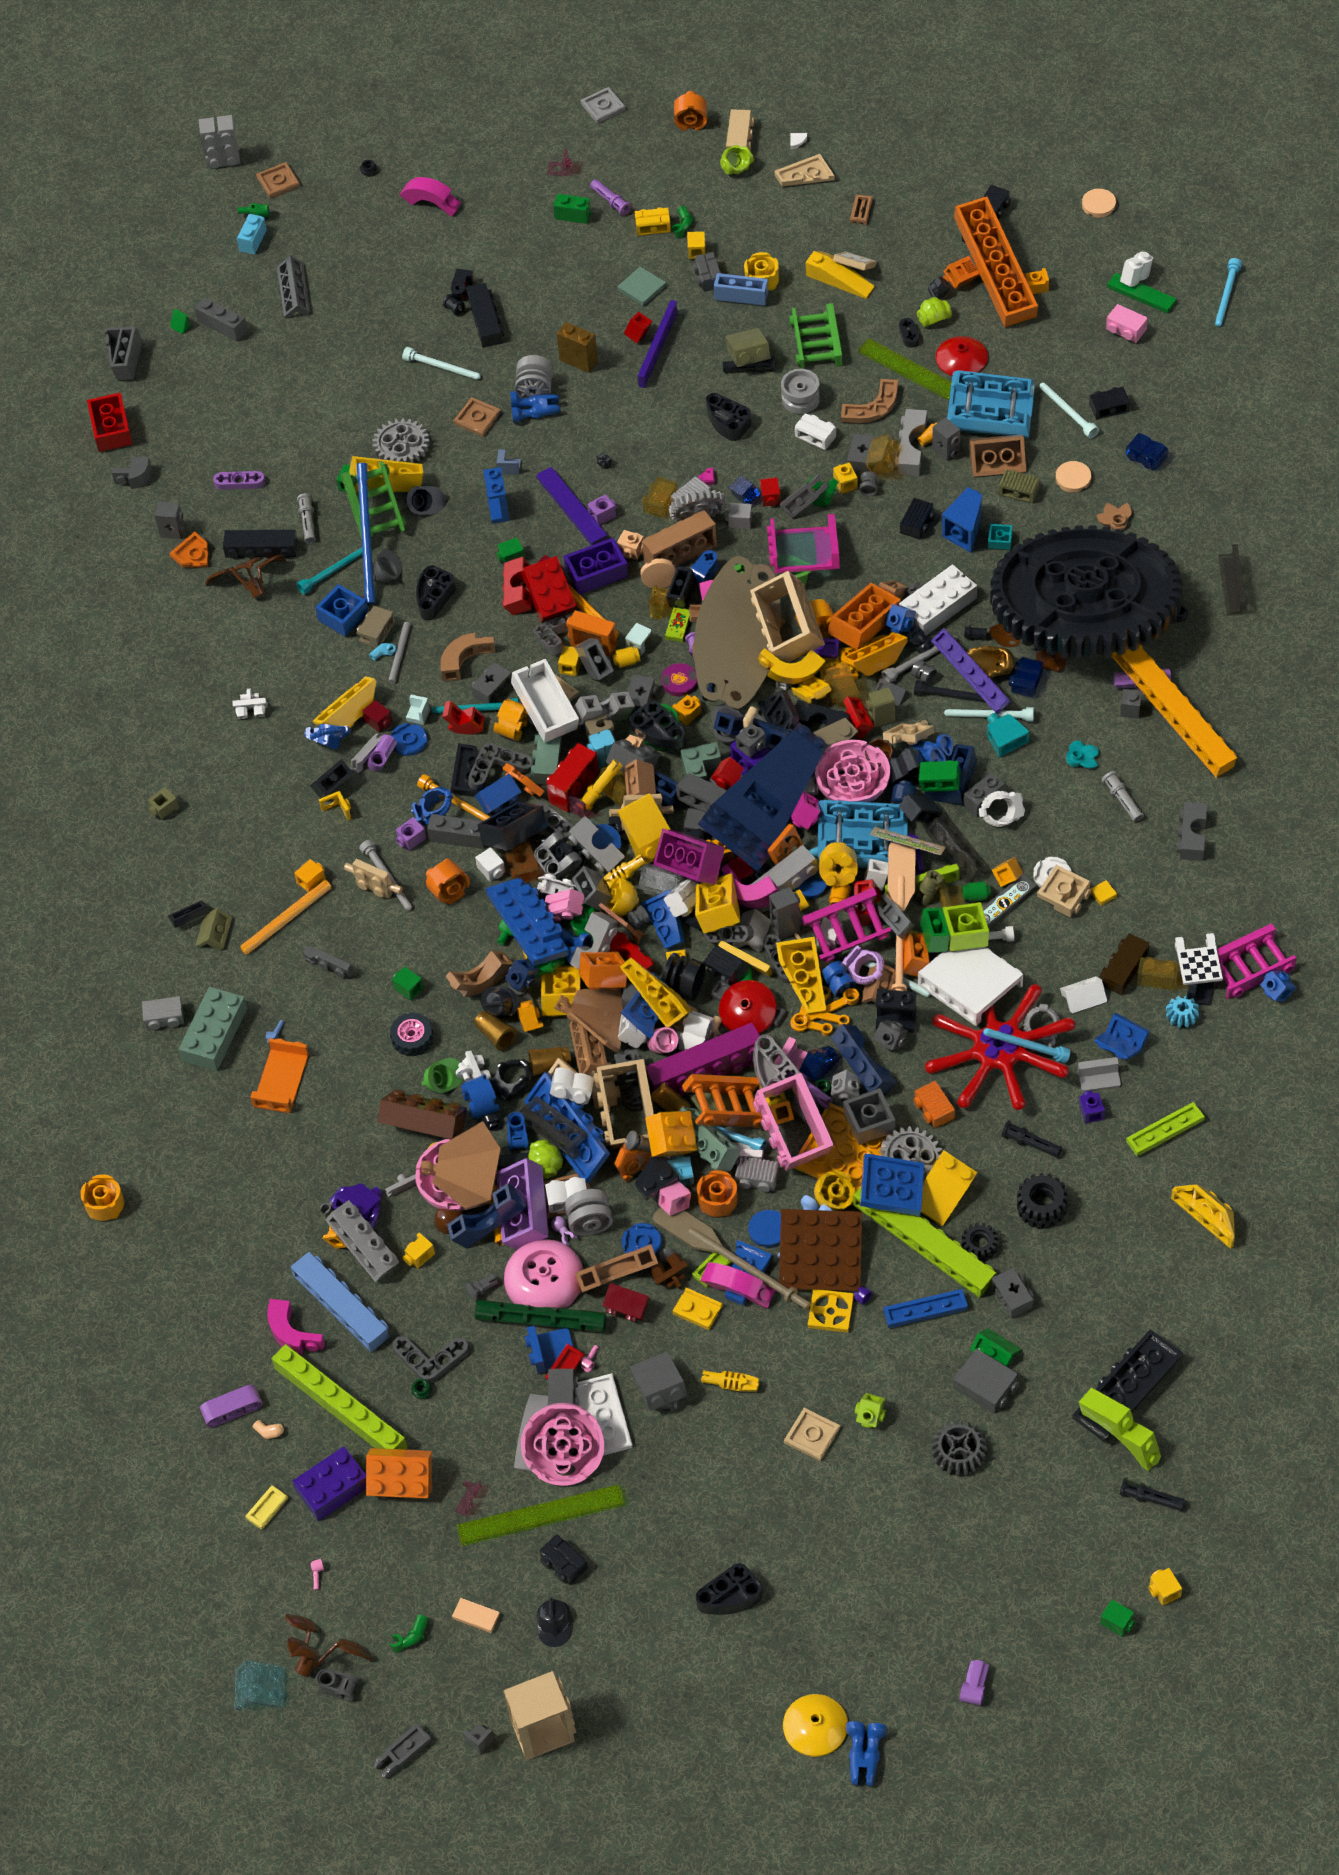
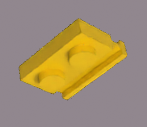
M815 676L798 684V688H791L795 696L808 703H811V699H821L832 691L828 683Z
M686 1288L673 1309V1315L709 1330L722 1308V1303Z

